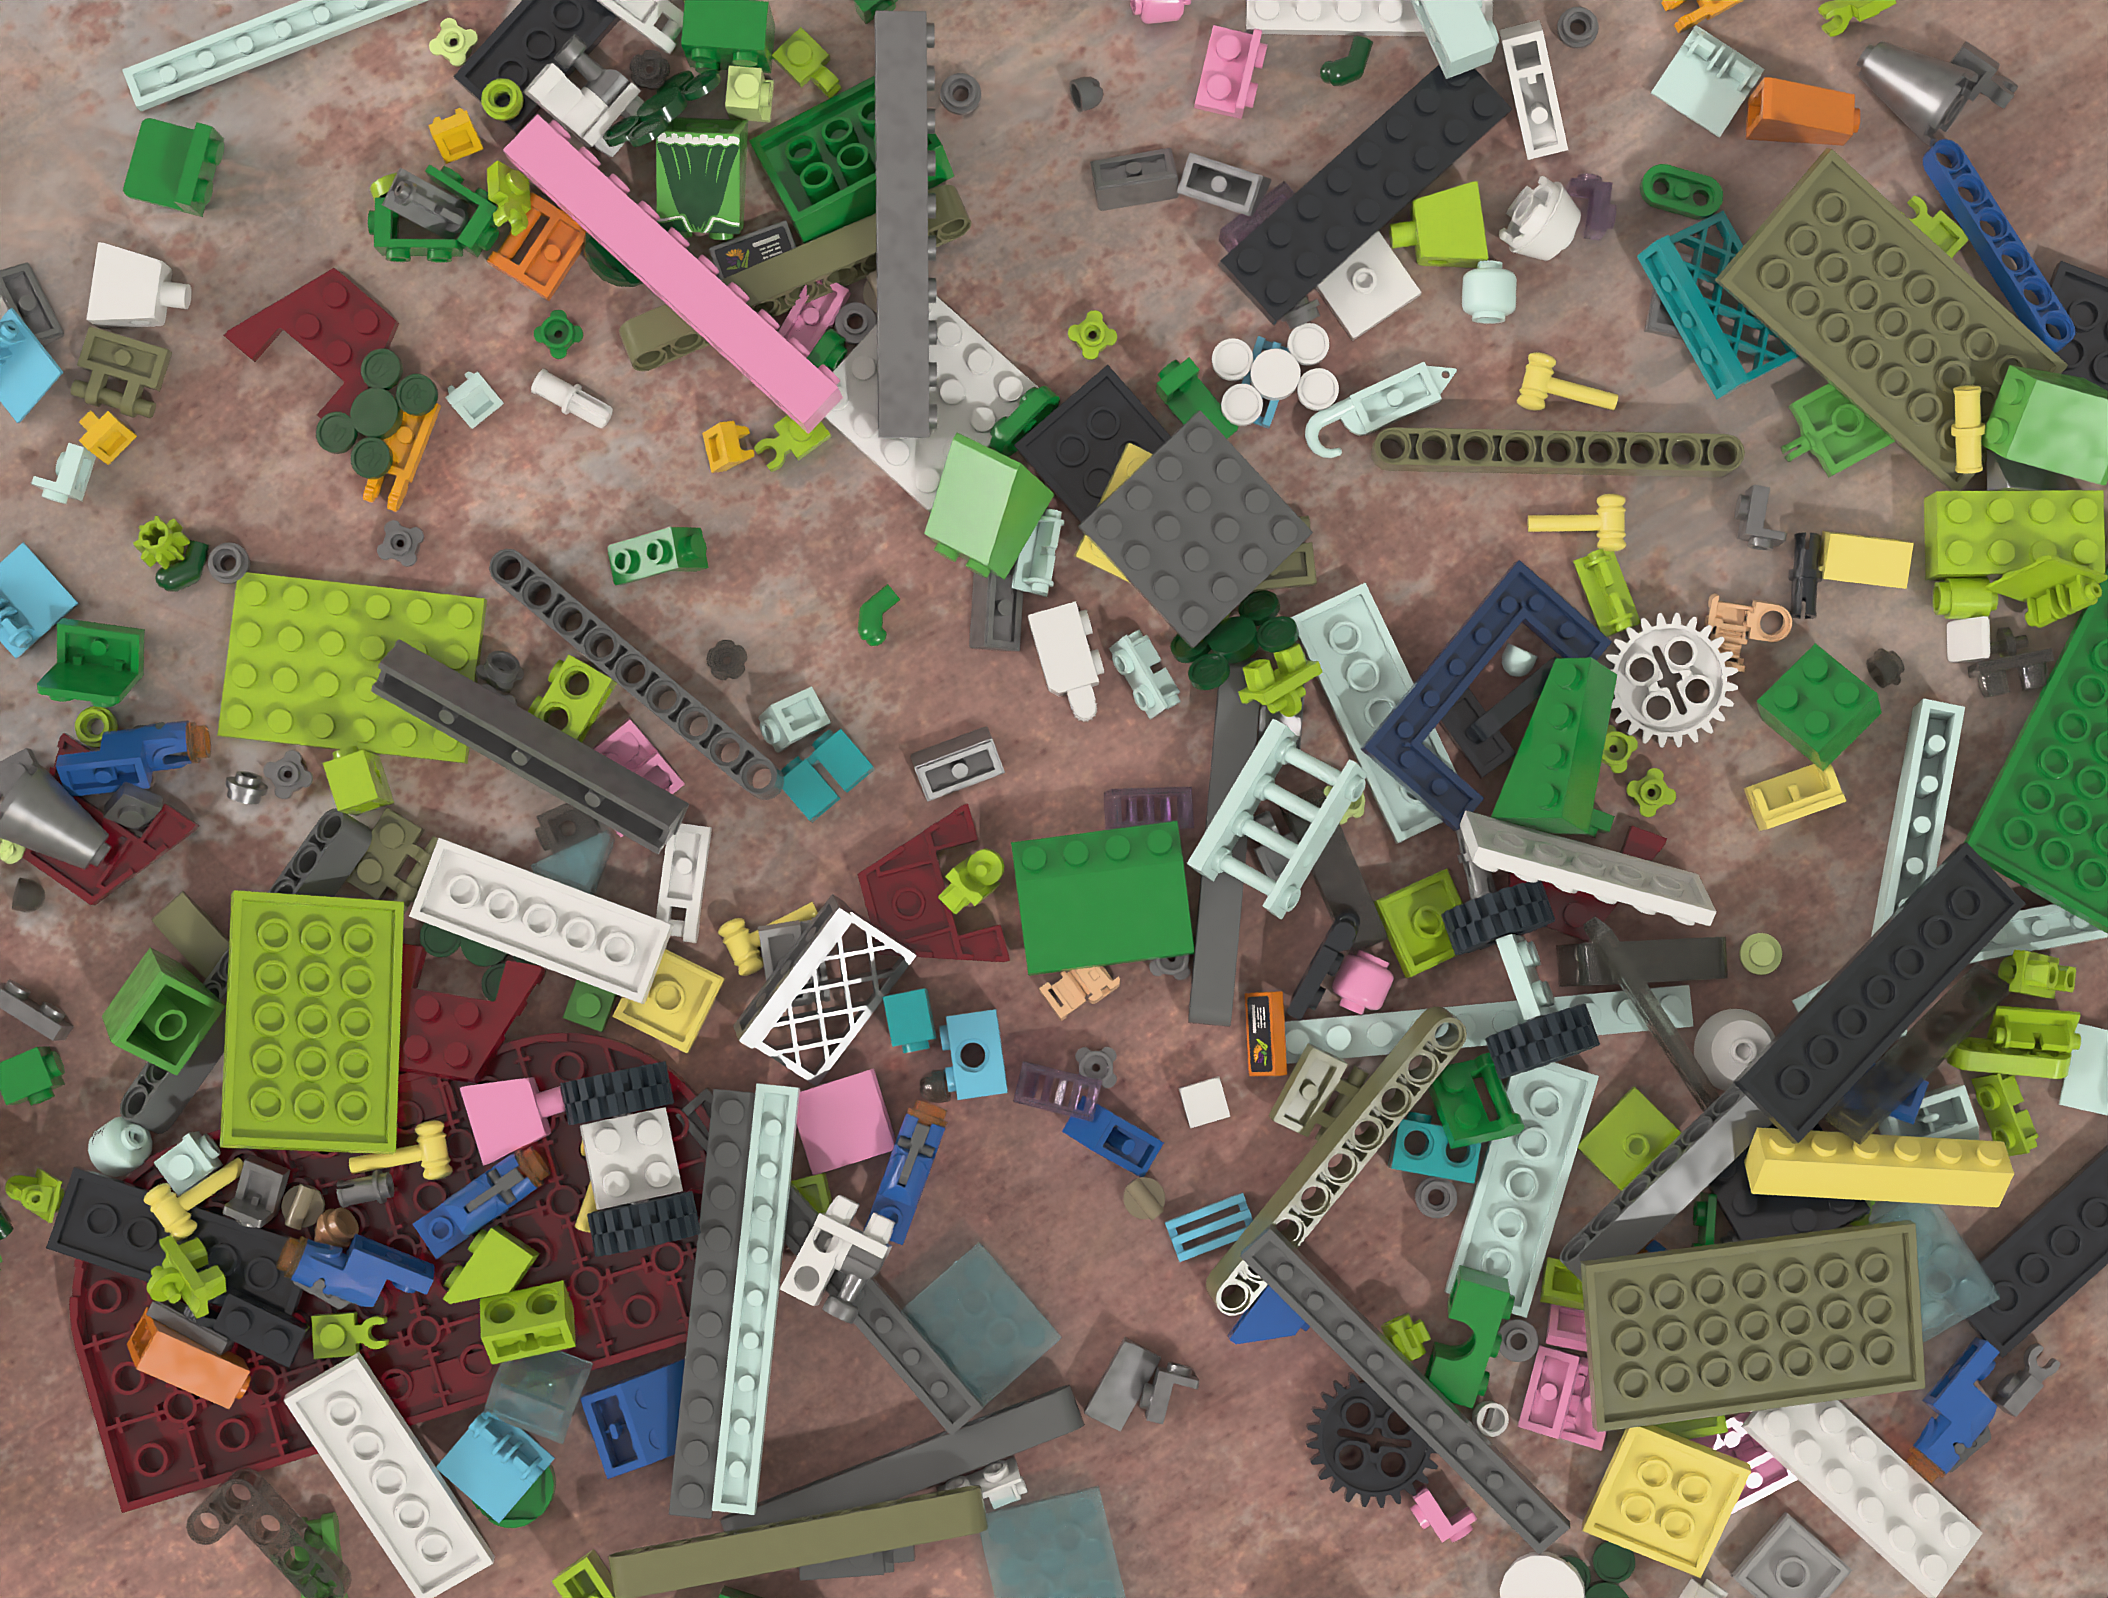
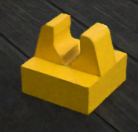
M462 108L455 109V115L442 120L440 116L435 117L433 123L428 125L446 164L484 149L467 110L464 111Z
M90 410L79 421L87 430L79 441L88 451L107 465L137 437L127 425L109 411L99 418Z
M734 421L719 422L702 433L711 473L727 471L746 462L755 455L754 450L745 451L740 448L739 439L749 435L750 431L746 426L735 425Z

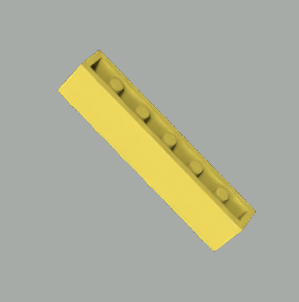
M1758 1127L1744 1160L1751 1193L1765 1195L1999 1207L2014 1175L2005 1143L2001 1141L1810 1131L1799 1143L1792 1144L1779 1129Z

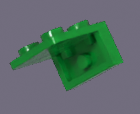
M152 118L144 119L140 126L123 186L124 194L134 200L203 217L205 206L208 205L212 197V181L216 167L223 158L224 138L213 126L196 122L195 129H190Z
M62 618L57 623V662L37 683V693L47 695L51 700L59 702L71 701L73 699L90 701L96 707H112L120 703L144 676L145 629Z

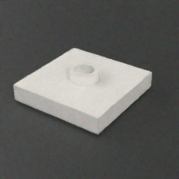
M1379 231L1316 287V290L1352 341L1421 295V291Z

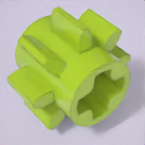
M155 516L154 520L139 526V540L133 542V545L142 553L140 558L149 567L158 562L164 569H167L170 565L185 559L183 556L184 546L190 544V540L182 533L183 527L174 518L166 524L159 516Z
M1406 1313L1380 1326L1384 1336L1410 1362L1427 1353L1423 1342L1431 1338L1423 1320L1419 1319L1413 1322L1410 1314Z

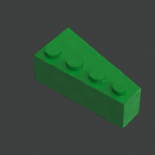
M1592 657L1555 659L1491 818L1546 833L1588 834L1617 680L1616 673Z

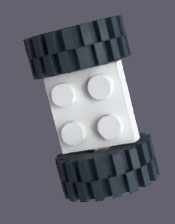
M666 1061L560 1083L569 1125L613 1116L612 1119L580 1125L596 1209L600 1210L587 1214L595 1256L642 1249L700 1234L701 1230L693 1192H681L683 1189L666 1107L631 1114V1112L674 1103Z

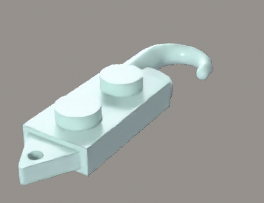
M1422 362L1356 392L1327 409L1318 411L1309 419L1306 425L1305 438L1308 447L1313 453L1324 458L1340 456L1342 454L1340 448L1329 449L1321 445L1318 435L1324 426L1340 419L1351 433L1358 436H1366L1440 402L1442 399L1440 394L1450 382L1457 369L1426 366L1425 362ZM1446 372L1449 378H1443L1442 373Z

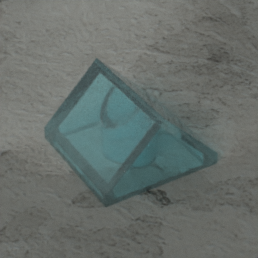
M559 1350L502 1362L492 1382L483 1415L563 1444L594 1363Z

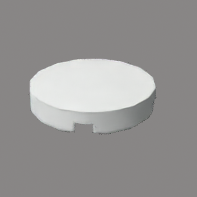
M1530 1552L1517 1558L1505 1572L1500 1587V1598H1585L1584 1582L1577 1569L1570 1562L1567 1563L1564 1559L1559 1558V1555L1551 1552H1542L1540 1555L1537 1552Z

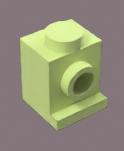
M729 66L725 108L729 119L771 122L774 80H765L762 68Z

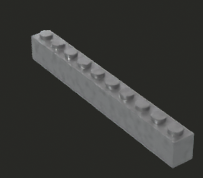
M875 11L878 438H929V429H937V404H929V387H937V362H929V345L937 344L936 320H929V303H936L937 289L936 278H928V261H936V235H928V219L936 218V194L928 193V176H935L936 156L935 151H927V134H935V108H927V91H935V65H927V48H934L935 26L934 23H927L926 11Z

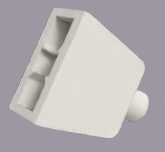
M98 242L86 320L96 327L104 329L163 326L167 307L189 308L191 286L189 284L171 282L172 269L163 261Z

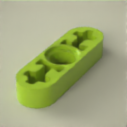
M1957 1036L1950 1039L1946 1061L1955 1068L1967 1071L2062 1079L2068 1076L2072 1054L2062 1051L2042 1050L2040 1043H2035L2034 1049L2012 1047L2005 1049L2001 1048L2000 1044L1993 1043V1039Z

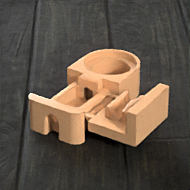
M1716 593L1709 597V615L1705 616L1704 626H1712L1711 632H1713V627L1716 626L1715 634L1710 633L1709 639L1712 641L1723 637L1725 640L1718 648L1719 652L1732 651L1733 656L1731 658L1737 659L1736 662L1725 661V667L1737 668L1740 672L1745 671L1744 658H1739L1742 644L1747 645L1748 642L1745 636L1749 639L1777 642L1784 639L1791 631V615L1784 607L1777 603L1753 599L1752 606L1719 601V595ZM1768 611H1778L1783 617V625L1776 633L1768 634L1761 629V618Z
M1103 966L1076 969L1067 973L1063 971L1060 973L1063 977L1052 986L1047 982L1039 988V991L1060 1021H1063L1068 1014L1086 1002L1085 997L1089 994H1092V996L1088 998V1001L1091 1004H1095L1117 989L1120 985V978L1118 976L1113 980ZM1052 989L1062 1002V1007L1048 990Z

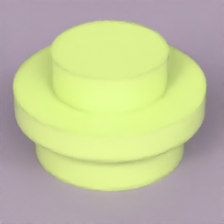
M1756 933L1743 941L1740 946L1739 957L1746 970L1753 974L1765 975L1773 972L1779 966L1782 959V949L1779 942L1773 936L1765 933Z

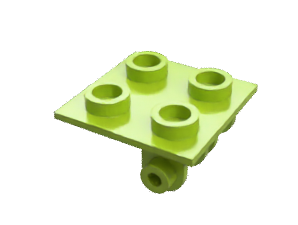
M2044 555L2037 558L2035 563L2020 570L2006 572L2001 579L1986 585V589L2027 603L2028 611L2025 613L2027 624L2031 627L2042 628L2057 621V619L2065 618L2067 615L2074 614L2081 609L2096 604L2098 598L2102 596V589L2099 583L2108 580V575L2089 569L2088 566L2066 561L2058 555Z

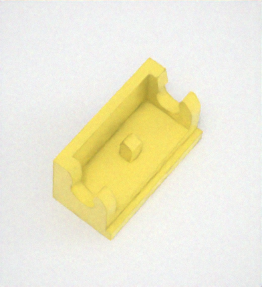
M1822 531L1819 570L1822 571L1823 579L1907 589L1914 543L1905 540Z
M1815 764L1744 788L1759 831L1846 802L1831 764L1824 771Z

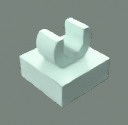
M469 371L464 374L467 380L456 389L452 385L449 386V395L445 397L471 429L504 404L478 371L475 374Z

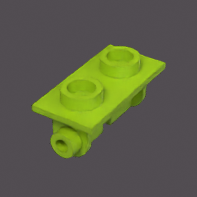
M1602 548L1573 561L1600 632L1607 637L1626 630L1628 627L1631 628L1641 624L1614 551H1604Z
M1996 1006L1987 1038H1993V1043L2000 1044L2001 1048L2005 1049L2008 1047L2034 1049L2035 1042H2040L2042 1050L2062 1051L2070 1054L2072 1050H2079L2081 1046V1035L2075 1033L2081 1013Z
M1992 1073V1075L1973 1078L1971 1081L1976 1091V1098L1988 1122L1992 1140L2004 1142L2009 1156L2030 1153L2031 1149L2038 1146L2035 1139L2039 1135L2034 1128L2027 1109L2016 1113L2013 1106L2024 1101L2015 1079L2016 1076Z
M37 1168L35 1177L14 1175L5 1184V1192L11 1199L21 1201V1204L26 1209L48 1223H52L54 1214L59 1212L65 1194L64 1188L61 1187L62 1181L40 1168Z

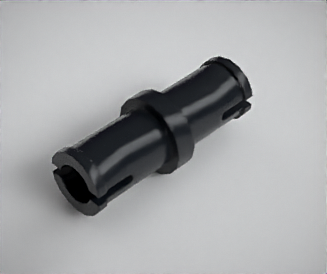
M1806 532L1794 534L1793 569L1789 570L1788 579L1792 581L1791 610L1789 613L1792 618L1800 619L1802 602H1805V619H1814L1817 617L1818 582L1822 581V571L1819 570L1820 541L1822 536L1817 533H1810L1809 550H1806Z

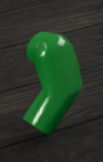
M888 584L868 599L859 609L857 631L860 638L866 640L870 646H878L885 641L887 632L882 628L883 614L900 601V598Z

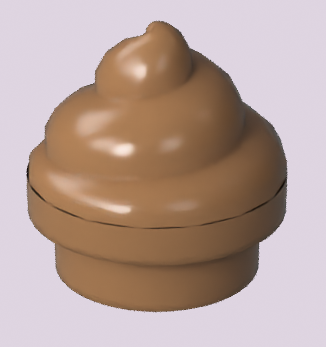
M345 1208L328 1209L317 1219L314 1241L345 1249L350 1246L355 1233L358 1234V1223L352 1213Z

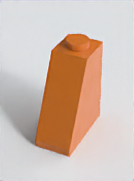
M1764 77L1747 100L1745 140L1844 146L1853 136V133L1858 132L1860 125V109L1854 108L1855 94Z
M149 1307L145 1309L126 1344L137 1370L227 1409H230L235 1398L241 1399L251 1380V1376L248 1375L250 1370L243 1358L230 1351L219 1355L147 1316L146 1313Z

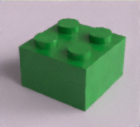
M685 0L681 46L689 66L695 68L696 72L703 73L709 70H716L719 74L720 70H728L729 66L762 68L763 73L772 72L775 22L769 1Z
M1816 643L1756 701L1762 721L1822 771L1882 713L1878 694Z

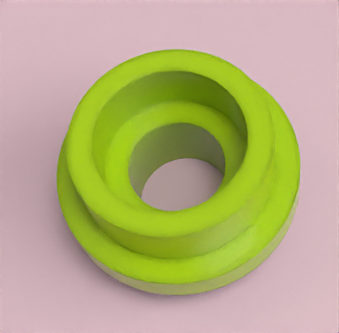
M496 79L484 88L481 101L484 110L490 117L499 121H506L519 114L523 107L524 98L522 91L516 83L509 79ZM501 95L510 96V102L505 107L496 105V100Z
M88 707L78 715L75 721V732L78 739L83 744L94 748L101 747L104 732L118 730L115 715L104 707ZM101 720L104 724L103 731L95 735L91 730V726L94 721Z

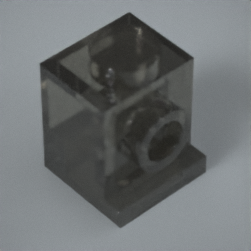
M568 803L536 816L540 824L539 827L535 828L537 838L544 851L551 849L553 855L556 856L604 836L598 820ZM566 821H572L576 826V830L571 836H565L562 833L561 828Z

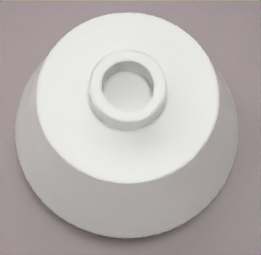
M1541 176L1538 181L1540 185L1533 190L1526 186L1515 198L1506 212L1507 215L1512 217L1508 229L1503 228L1499 230V237L1509 245L1511 252L1547 261L1555 257L1571 243L1580 222L1581 212L1560 182L1553 183L1545 176Z
M1743 1009L1720 1011L1707 1019L1697 1033L1694 1043L1696 1065L1702 1076L1710 1084L1726 1091L1743 1070L1775 1038L1770 1026L1753 1012Z

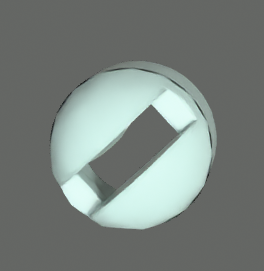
M1507 643L1502 654V665L1509 675L1521 677L1532 670L1538 656Z

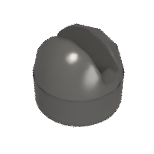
M1080 77L1070 81L1071 98L1078 112L1093 109L1102 101L1104 93L1097 79Z

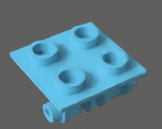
M10 308L0 319V402L14 420L20 423L63 374V371L17 312Z
M24 542L0 562V642L17 659L79 604Z
M491 1402L484 1412L468 1427L469 1429L436 1468L494 1520L500 1523L555 1457Z

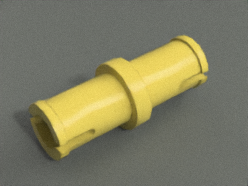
M1976 385L1958 386L1953 388V393L1955 394V424L1951 425V435L1956 436L1955 471L1957 473H1977L1983 471L1981 435L1985 434V423L1981 422V387Z

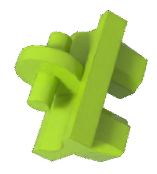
M1294 643L1286 650L1273 653L1278 665V669L1273 671L1270 661L1267 659H1259L1243 667L1247 687L1238 692L1242 703L1247 704L1252 700H1256L1262 705H1267L1268 710L1272 714L1279 711L1286 717H1293L1300 713L1302 710L1301 698L1306 695V690L1302 685L1323 672L1319 661L1306 660L1299 643Z
M987 848L978 850L956 865L945 876L951 884L938 898L954 914L960 912L964 906L970 903L976 906L1001 884L998 880L1004 873L1003 859L994 850Z
M2014 949L2013 955L2004 958L2000 963L1998 978L2001 984L2009 989L2010 992L2045 999H2055V991L2073 993L2076 968L2059 965V958Z
M172 1235L160 1239V1246L166 1253V1257L162 1262V1266H156L151 1270L152 1277L147 1283L148 1294L155 1301L163 1302L169 1300L170 1303L178 1302L182 1296L196 1319L209 1314L208 1300L226 1292L224 1274L218 1266L210 1267L199 1273L196 1272V1269L208 1264V1254L199 1238L180 1245L177 1244Z

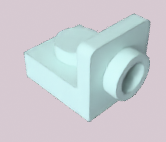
M68 443L66 452H62L57 460V481L53 482L33 476L31 484L43 490L41 496L43 498L62 504L67 503L68 497L82 501L96 456L85 447Z
M809 687L770 705L758 717L762 736L767 743L772 744L777 753L785 750L790 744L831 724L813 687Z
M199 1131L190 1132L182 1138V1142L153 1162L177 1196L182 1195L223 1166L217 1157L221 1154L220 1149L209 1135L204 1134L202 1136Z

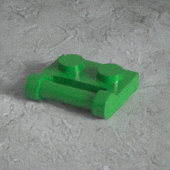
M1490 1053L1482 1054L1474 1060L1447 1065L1428 1088L1451 1149L1511 1137L1519 1134L1525 1127L1520 1114L1515 1113L1502 1080L1498 1077ZM1483 1078L1498 1115V1120L1489 1121L1473 1079Z

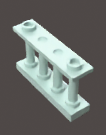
M1272 719L1187 864L1212 881L1215 880L1218 873L1224 871L1264 893L1268 897L1263 907L1282 920L1286 912H1290L1298 903L1301 895L1300 888L1351 802L1357 801L1362 795L1366 785L1365 778L1368 774L1356 762L1350 759L1341 772L1296 748V742L1299 737L1288 726ZM1290 763L1333 786L1321 808L1275 784V777L1282 765ZM1268 799L1311 823L1299 845L1253 820V814L1261 801ZM1246 835L1290 859L1277 881L1232 857L1231 851L1240 837Z

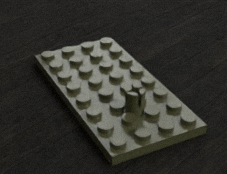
M1826 148L1715 279L1720 286L1950 491H1961L1975 475V473H1957L1955 471L1956 436L1951 435V425L1955 424V394L1953 393V388L1965 385L1981 387V422L1985 423L1986 427L2010 365L2059 374L2068 366L1830 148ZM1981 445L1983 465L1987 461V450L1990 449Z
M1911 1220L1580 1261L1592 1426L1597 1432L1926 1388L1916 1223Z

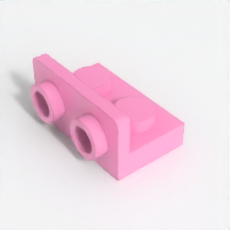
M1213 25L1194 108L1242 119L1244 107L1253 108L1258 88L1257 83L1251 82L1254 67L1262 69L1268 45L1260 43L1262 30L1254 28L1253 34Z

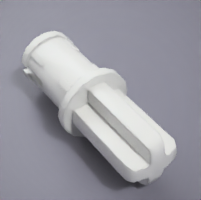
M542 369L536 376L531 392L560 406L562 413L567 415L571 412L598 428H603L611 419L613 413L611 406L581 391V385L575 384L572 386L545 369Z

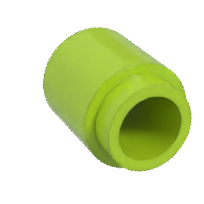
M1987 577L1946 578L1944 582H1936L1934 585L1932 597L1933 610L1935 615H1944L1946 619L1989 617L1990 612L1997 609L1998 593L1986 589V585L1990 584V580Z

